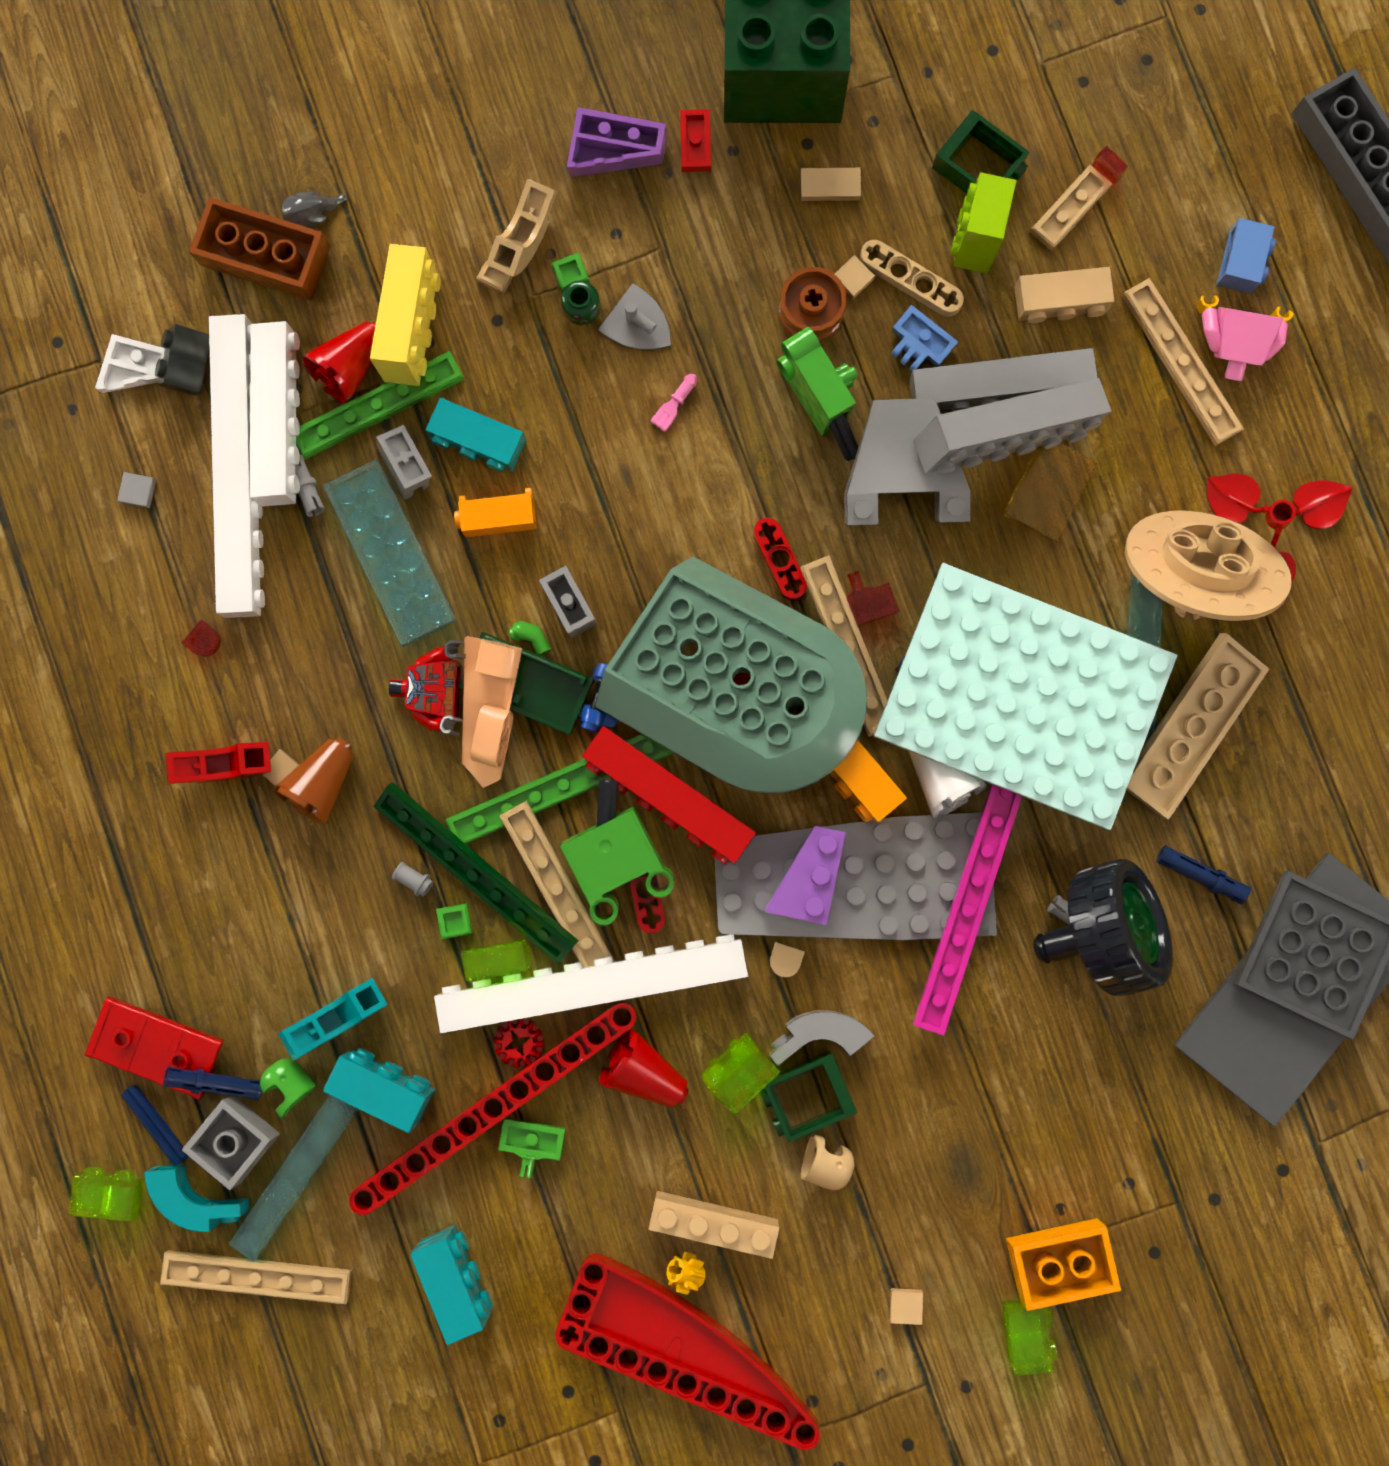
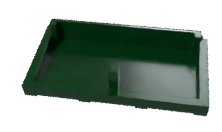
M484 632L479 637L480 639L516 646ZM522 648L510 710L571 735L594 679ZM464 674L458 686L462 690H464Z

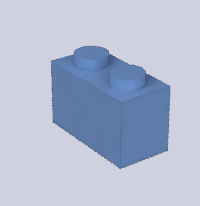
M1239 218L1229 231L1216 285L1249 294L1259 285H1263L1269 271V267L1265 266L1267 257L1271 256L1276 243V239L1272 238L1275 226Z

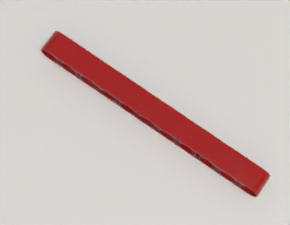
M627 1001L615 1003L530 1065L362 1182L350 1194L349 1206L351 1210L358 1215H367L630 1030L637 1019L635 1007ZM619 1008L627 1009L631 1014V1021L627 1024H619L614 1018L615 1011ZM591 1027H601L605 1031V1039L601 1042H594L589 1036ZM568 1044L578 1047L580 1051L579 1058L576 1060L567 1059L564 1055V1047ZM539 1064H551L554 1069L553 1077H542L538 1071ZM514 1082H525L528 1086V1094L525 1096L517 1095L513 1090ZM490 1099L498 1100L502 1104V1113H491L487 1107L488 1101ZM463 1118H472L477 1125L476 1131H466L462 1126ZM438 1136H445L450 1140L451 1147L449 1150H442L438 1147L436 1143ZM413 1154H419L424 1158V1168H416L412 1165L411 1156ZM387 1172H392L398 1177V1186H390L386 1182L385 1175ZM361 1191H367L372 1195V1204L367 1205L361 1201Z

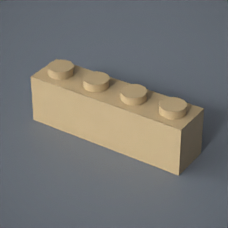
M657 1191L648 1230L773 1259L779 1232V1222L775 1218Z

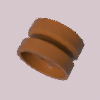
M806 267L794 272L785 281L780 294L779 321L784 332L789 337H792L803 329L810 327L820 344L830 340L838 332L846 309V291L841 280L833 272L821 267Z

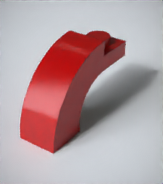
M268 741L237 743L233 746L217 749L165 753L167 785L226 781L259 776L271 772Z

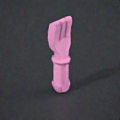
M688 374L683 378L684 381L676 392L671 395L672 399L664 403L650 422L663 432H666L674 422L679 404L683 405V401L692 388L696 387L697 376L695 374Z

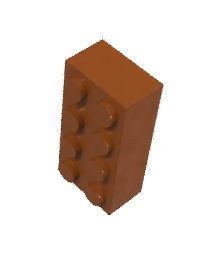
M209 197L189 253L200 266L312 301L331 246L323 232Z

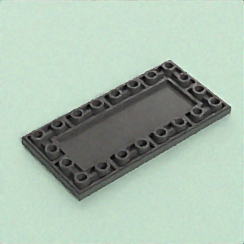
M1325 853L1305 878L1389 918V900L1330 853ZM1245 954L1173 1045L1270 1125L1276 1127L1346 1037L1233 984L1245 959ZM1389 960L1367 1010L1389 983Z

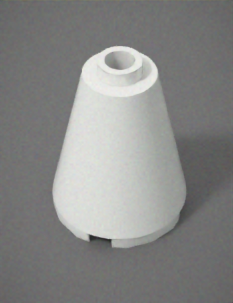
M909 751L927 804L934 818H937L939 814H948L968 802L972 791L977 796L987 786L983 780Z

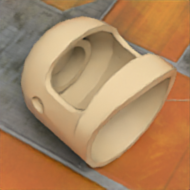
M812 1133L808 1140L801 1167V1179L833 1191L842 1189L850 1181L854 1170L852 1152L840 1145L834 1154H831L825 1149V1138Z

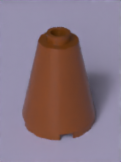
M339 737L335 741L328 739L273 789L274 794L284 802L289 798L288 802L293 805L295 810L311 820L325 825L329 820L354 758V754L351 752L353 747Z

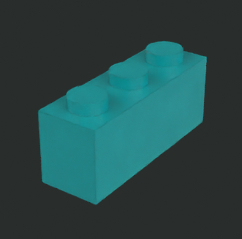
M441 397L426 427V432L434 445L443 449H448L451 446L458 449L461 456L475 461L476 457L487 462L486 465L489 468L498 472H503L504 469L513 472L526 442L522 431Z

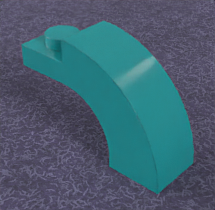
M371 978L349 990L320 1010L282 1030L278 1035L292 1060L295 1061L362 1022L388 1004L375 981Z
M186 1164L154 1166L144 1172L146 1187L154 1205L168 1220L182 1228L198 1232H210L219 1225V1218L220 1223H232L239 1221V1217L249 1211V1198L212 1200L196 1193L188 1182Z

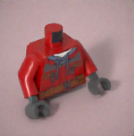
M450 640L445 646L433 649L419 657L414 665L407 667L406 680L390 679L389 696L405 698V709L412 712L414 720L431 731L443 732L453 736H459V733L453 730V726L456 722H462V719L458 718L460 688L458 686L461 680V663L452 659L466 658V654L458 653V647L464 644V641Z

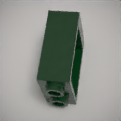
M972 109L936 154L932 166L935 171L967 194L970 182L976 184L977 180L952 161L972 136L1011 164L1010 168L1002 176L1004 178L1017 181L1021 178L1028 167L1025 161L1029 151Z
M831 1051L763 1079L762 1082L765 1088L759 1090L766 1107L773 1106L777 1117L772 1119L778 1136L785 1135L788 1143L858 1113ZM823 1065L840 1106L790 1127L773 1086Z

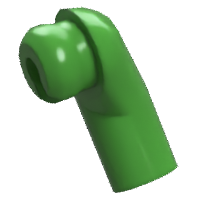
M518 621L509 629V636L513 641L517 642L522 639L530 641L539 656H543L552 650L541 628L537 625Z

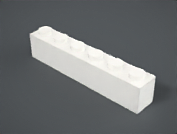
M286 321L251 324L250 498L260 506L296 504V494L300 491V482L298 476L295 475V465L300 462V454L296 446V436L300 433V425L296 417V407L300 405L299 392L296 389V379L300 376V368L296 360V350L300 348V340L297 332H294Z

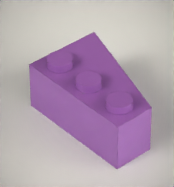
M577 107L567 162V170L570 177L663 164L668 137L667 126L665 123Z
M813 826L765 907L764 912L827 925L846 832Z

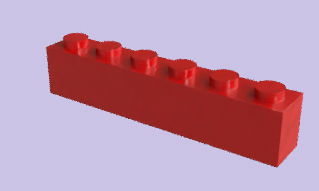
M604 726L582 755L587 761L585 765L587 769L599 777L602 773H605L610 778L617 780L618 791L624 795L628 790L638 797L635 801L638 805L649 812L654 808L662 813L661 821L676 830L678 825L689 832L686 835L688 840L700 848L703 844L709 846L714 850L711 856L724 865H727L729 861L735 865L756 835L755 831Z

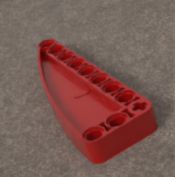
M593 1253L584 1259L556 1328L555 1339L561 1348L800 1450L807 1451L817 1446L820 1432L815 1415L762 1358L726 1327L679 1294L612 1258ZM590 1265H598L602 1269L603 1274L600 1277H591L587 1273L586 1268ZM578 1295H585L590 1299L591 1304L587 1307H580L576 1304L574 1298ZM569 1326L576 1328L572 1336L565 1334ZM600 1337L606 1340L608 1346L604 1349H597L591 1341L594 1338ZM632 1350L636 1353L637 1358L630 1362L625 1361L621 1357V1352ZM660 1362L665 1365L666 1370L663 1373L657 1374L651 1371L650 1365ZM683 1375H691L696 1381L691 1386H684L680 1383L679 1379ZM714 1387H719L724 1390L725 1394L721 1398H713L708 1392ZM742 1400H750L754 1403L753 1408L747 1411L741 1410L737 1405ZM774 1412L784 1416L778 1423L768 1421L767 1417ZM802 1425H809L813 1428L812 1432L805 1436L797 1433V1429Z

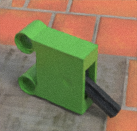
M807 327L781 343L784 355L776 360L777 366L821 437L832 431L844 459L847 461L854 460L859 446L847 420L856 402L848 389L854 386L853 380L858 377V373L854 367H849L846 363L835 369L821 347L817 336L810 327Z
M609 778L600 779L597 824L562 841L560 845L590 904V916L599 925L611 924L618 914V899L609 891L647 873V890L655 897L667 896L671 893L674 886L673 872L663 864L635 807L632 806L616 814L618 782L615 779ZM657 874H663L668 878L669 883L665 887L658 888L652 884V877ZM600 902H608L611 904L613 911L608 915H602L597 911L596 905Z

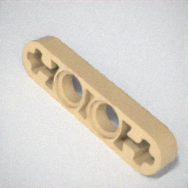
M869 240L862 246L860 261L876 276L942 316L952 317L960 311L964 302V296L954 285L879 240ZM874 250L878 251V258L875 257L873 261L868 259L869 253H872ZM889 257L890 260L888 261L886 268L883 269V262H885L886 258ZM895 264H901L906 268L907 274L903 277H895L891 273L890 268ZM926 279L931 283L932 290L922 293L917 290L916 282ZM937 287L941 289L940 294L934 300L932 298L936 293ZM950 296L954 297V304H951L949 307L944 305L945 299H948Z

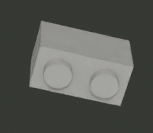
M566 566L539 580L571 639L598 625Z

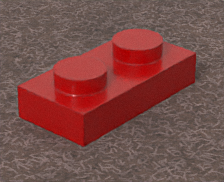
M710 109L680 110L682 172L711 171Z

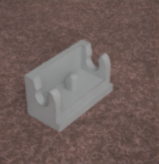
M401 425L376 437L377 450L404 500L412 497L413 491L419 487L425 490L429 486V480L432 479V475L405 426Z

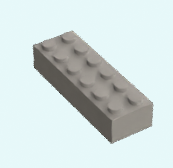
M1096 378L937 415L913 441L925 474L938 472V475H943L961 465H964L965 468H971L990 458L992 462H996L1008 457L1011 453L1018 452V455H1024L1034 451L1039 446L1049 449L1061 444L1064 440L1069 439L1071 443L1080 441L1088 436L1087 432L1102 425V419L1112 411L1100 379Z

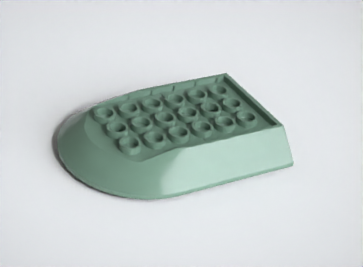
M693 556L669 571L604 670L595 706L734 787L757 793H783L794 791L819 781L837 768L848 756L857 742L864 725L867 692L864 676L855 655L833 631ZM689 643L698 645V650L694 655L685 656L682 654L685 645ZM740 672L751 674L750 681L745 685L734 683L735 676ZM804 706V710L800 714H789L791 708Z

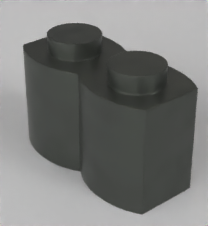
M174 324L169 330L165 329L162 335L161 347L165 348L164 358H159L155 368V376L159 377V386L194 396L200 393L204 378L205 364L210 349L209 334Z

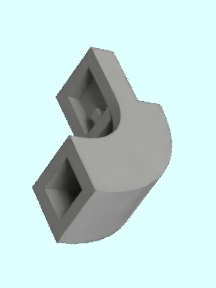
M814 1010L800 1014L786 1022L785 1025L792 1034L789 1037L783 1034L770 1045L773 1050L769 1052V1055L779 1066L806 1043L813 1040L826 1039L841 1045L851 1056L871 1040L874 1035L860 1021L847 1014L832 1010Z

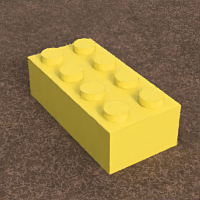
M389 245L370 360L386 383L420 386L421 376L426 374L427 360L424 358L425 350L430 347L432 339L431 330L429 329L430 320H434L436 316L434 296L435 292H439L441 286V276L437 273L434 260H431L426 247Z

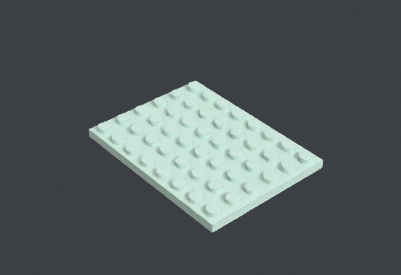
M942 563L873 737L1105 830H1111L1176 661L1177 654Z

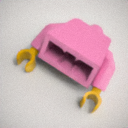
M1202 295L1197 304V310L1202 314L1203 331L1209 349L1214 352V357L1229 360L1224 378L1242 381L1247 363L1262 366L1265 361L1270 360L1285 345L1288 330L1287 322L1293 317L1292 311L1289 310L1284 317L1279 313V306L1270 315L1218 307L1217 311L1215 308L1219 302L1218 296L1214 295L1211 305L1204 302V296Z

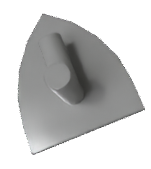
M634 283L598 329L599 332L618 344L637 350H657L671 347L670 330L663 311L649 294Z

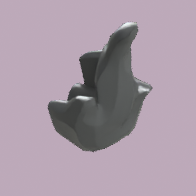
M314 191L293 194L283 201L282 218L285 221L314 229L327 218L325 215H322L321 211H333L337 205L347 200V196L343 193L338 197L327 198L316 195L317 192Z

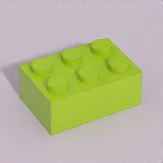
M980 172L976 184L970 182L967 196H965L963 206L959 212L956 224L958 229L950 250V255H955L954 267L988 274L1004 238L1017 180Z

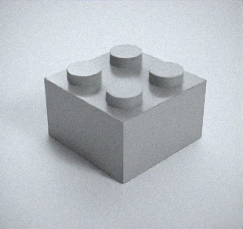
M229 1096L221 1100L183 1147L182 1151L227 1189L231 1190L245 1179L280 1133L237 1097Z

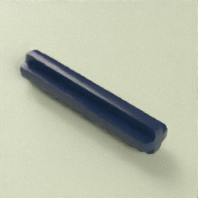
M133 1085L121 1094L122 1099L170 1162L177 1166L185 1161L188 1155L182 1151L184 1146L137 1085Z

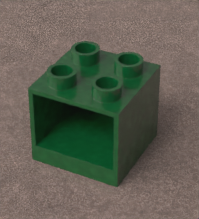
M725 0L724 123H841L850 74V0Z

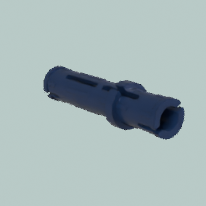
M1164 845L1156 859V863L1209 888V892L1224 895L1241 905L1247 900L1251 892V887L1227 876L1225 871L1214 870L1175 851L1167 845Z
M167 1066L163 1078V1087L191 1090L193 1094L209 1092L259 1100L262 1093L260 1080L204 1072V1069L196 1068L194 1071Z

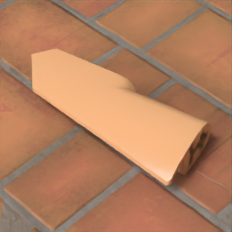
M467 636L464 639V654H466V658L464 659L462 764L479 784L485 788L501 780L513 723V713L510 711L522 648Z

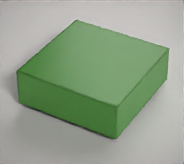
M579 252L551 263L562 292L568 284L574 281L590 283Z
M468 903L436 909L441 939L473 933Z

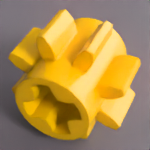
M684 1252L682 1257L674 1256V1259L670 1261L667 1267L668 1285L676 1287V1292L688 1295L690 1290L698 1291V1288L702 1286L705 1280L704 1262L696 1259V1255Z

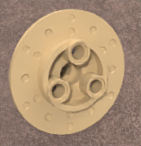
M1195 511L1161 512L1140 520L1131 529L1126 540L1125 556L1132 573L1154 595L1173 605L1175 612L1183 618L1186 612L1193 614L1194 620L1201 616L1228 621L1257 619L1277 610L1285 602L1291 589L1290 570L1281 554L1254 531L1223 517Z

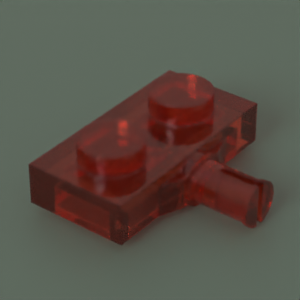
M859 571L847 574L853 592L846 598L857 626L899 612L889 582L877 587H864Z

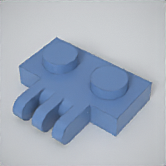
M912 305L892 328V332L902 340L892 351L891 355L897 358L902 350L907 352L900 361L904 366L912 357L916 359L909 369L911 371L918 369L926 359L936 367H939L958 344L956 339Z

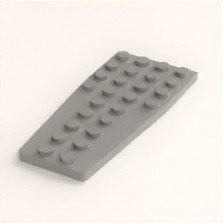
M982 812L939 814L937 818H934L932 815L883 818L875 824L871 821L866 823L861 821L824 826V828L846 832L827 925L764 912L765 907L812 828L757 835L750 842L735 865L730 861L727 865H724L715 859L718 930L722 934L885 940L941 938ZM994 884L977 936L997 935Z

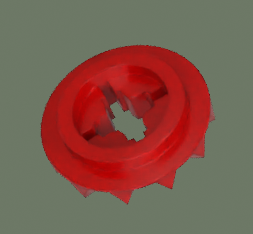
M527 1018L505 1021L497 1029L493 1040L495 1054L499 1056L504 1064L515 1068L530 1065L539 1057L543 1049V1035L536 1023ZM512 1030L519 1038L530 1036V1039L523 1044L524 1055L517 1047L507 1049V1046L514 1040Z

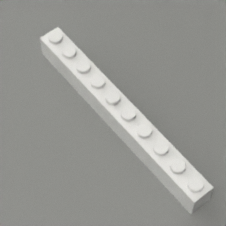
M245 314L209 316L216 613L224 618L261 616V608L265 606L264 591L260 589V578L264 576V564L259 557V548L263 547V534L259 530L258 520L262 518L263 510L262 506L250 498L252 322Z
M734 934L716 937V943L704 945V940L685 943L686 949L674 951L673 945L655 948L656 954L643 956V951L624 954L625 960L613 962L612 956L594 960V966L583 968L582 962L563 965L564 971L552 973V968L534 970L533 977L523 979L521 973L503 976V982L491 984V979H484L472 982L473 988L461 990L460 984L442 987V993L434 996L440 1033L748 977L741 938L735 939Z

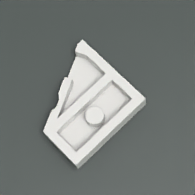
M112 334L95 389L106 393L157 383L159 377L155 376V368L159 358H164L165 348Z

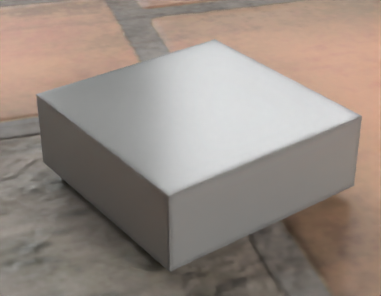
M124 472L117 501L123 504L150 509L156 479Z

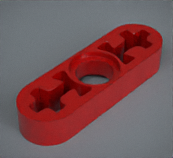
M772 518L760 519L754 527V539L781 595L789 601H797L804 596L807 589L800 566L779 523ZM762 527L774 528L775 531L772 533V539L775 544L778 541H781L782 544L775 545L769 551H766L765 548L770 547V542L766 536L761 537L759 535L762 533ZM779 551L786 553L789 557V563L784 567H776L771 560L774 553ZM792 567L795 569V571L790 573L793 582L801 583L796 594L792 590L787 591L785 589L788 586L786 575L782 578L778 576V574L788 572Z
M642 875L629 881L639 927L644 932L656 933L663 928L666 921L662 898L653 895L649 898H642L637 894V884L647 878V875ZM655 875L651 881L654 886L659 888L657 875ZM657 899L658 906L652 905L654 915H660V920L656 922L655 928H651L648 923L644 924L643 918L647 917L648 913L646 907L640 909L639 902L649 903Z

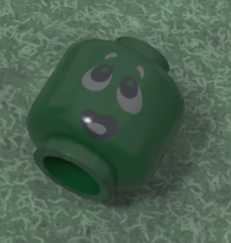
M574 281L565 287L561 295V306L565 317L571 323L580 326L588 325L595 321L599 316L601 305L599 293L593 285L585 281Z

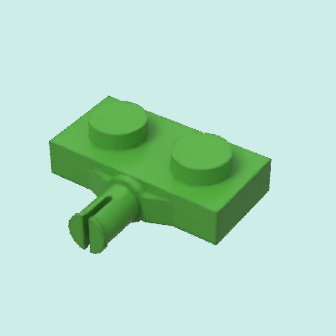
M505 1117L498 1150L511 1152L521 1157L522 1164L519 1176L524 1178L526 1175V1178H532L535 1160L546 1158L560 1161L566 1127Z

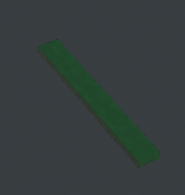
M392 782L387 785L373 807L559 965L579 940L395 783Z

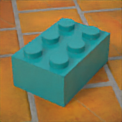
M358 1048L357 1051L353 1049L339 1056L323 1092L407 1133L420 1124L436 1091L435 1088L430 1087L431 1082L419 1075H414L412 1078L402 1073L403 1068L395 1063L386 1061L383 1064L374 1059L375 1054L363 1048Z
M456 1224L421 1239L410 1253L447 1345L483 1330L493 1308L489 1292L482 1290L478 1280L481 1279L479 1267L475 1260H470L466 1251L469 1249L467 1238L463 1231H458Z

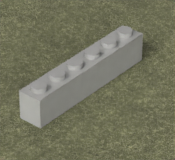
M1093 348L916 369L912 370L909 383L912 399L935 398L940 411L952 409V412L1096 379L1097 371Z

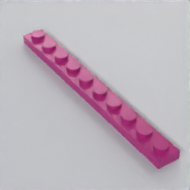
M993 784L990 786L913 1021L914 1026L943 1036L1022 798L1018 794Z

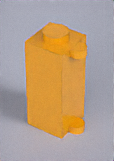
M525 488V494L467 500L465 495L459 496V511H454L456 529H461L465 537L537 529L531 488Z

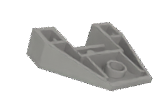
M935 398L873 400L844 492V523L846 525L878 524V493L934 492V521H970V488L962 467L957 466L953 471L943 475H938V472L925 474L913 441L937 415H941Z

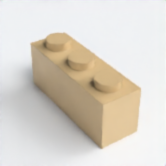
M1110 267L1023 275L1019 277L1014 286L1018 321L1028 320V323L1031 324L1045 321L1046 318L1057 317L1058 320H1069L1076 317V315L1087 314L1088 317H1099L1104 315L1114 303Z

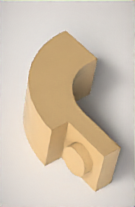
M527 179L515 214L507 229L501 235H496L486 265L512 277L519 275L526 268L550 222L547 219L558 191Z

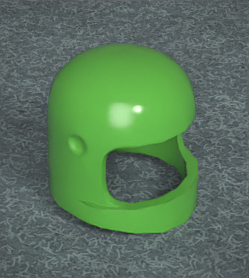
M292 1058L276 1061L264 1071L260 1078V1088L263 1094L273 1089H278L285 1096L284 1102L275 1110L281 1120L296 1104L317 1087L302 1065L296 1060L293 1061Z

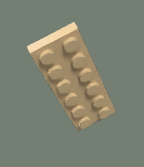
M1220 633L1142 748L1126 790L1161 818L1169 820L1269 671V668L1230 635Z

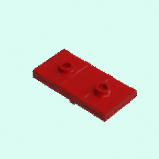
M110 996L103 1003L84 1056L97 1059L163 1086V1078L167 1066L194 1071L196 1068L204 1069V1072L213 1073L224 1040ZM171 1088L192 1096V1098L197 1100L203 1099L205 1092L193 1094L191 1090Z

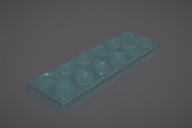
M378 459L324 484L323 487L400 645L404 647L457 621Z

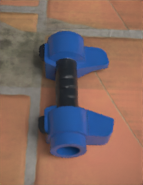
M599 663V665H595L592 668L593 679L597 682V687L591 705H584L578 715L582 721L581 728L598 733L601 726L615 728L619 721L595 706L604 670L608 666L603 663Z

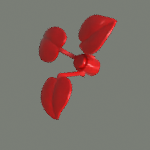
M1239 473L1210 476L1206 484L1207 500L1216 516L1240 524L1246 520L1249 511L1255 514L1265 513L1266 523L1269 527L1275 529L1271 545L1276 548L1282 529L1290 524L1295 515L1299 516L1302 514L1304 523L1314 529H1327L1335 525L1344 514L1353 490L1352 487L1335 481H1311L1301 485L1294 493L1293 503L1295 506L1288 500H1278L1271 507L1264 505L1263 507L1256 508L1253 506L1260 499V488L1258 483L1250 476ZM1279 552L1290 570L1291 581L1293 582L1296 574L1295 561L1291 554Z

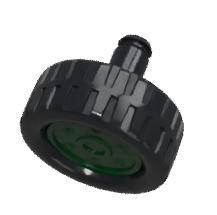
M1118 859L1079 871L1071 880L1068 890L1070 925L1047 931L1044 935L1038 934L1033 941L1035 954L1044 963H1050L1051 960L1060 961L1080 955L1085 968L1096 984L1103 991L1113 996H1125L1160 987L1168 981L1172 973L1173 946L1163 906L1146 874L1138 865L1127 859Z

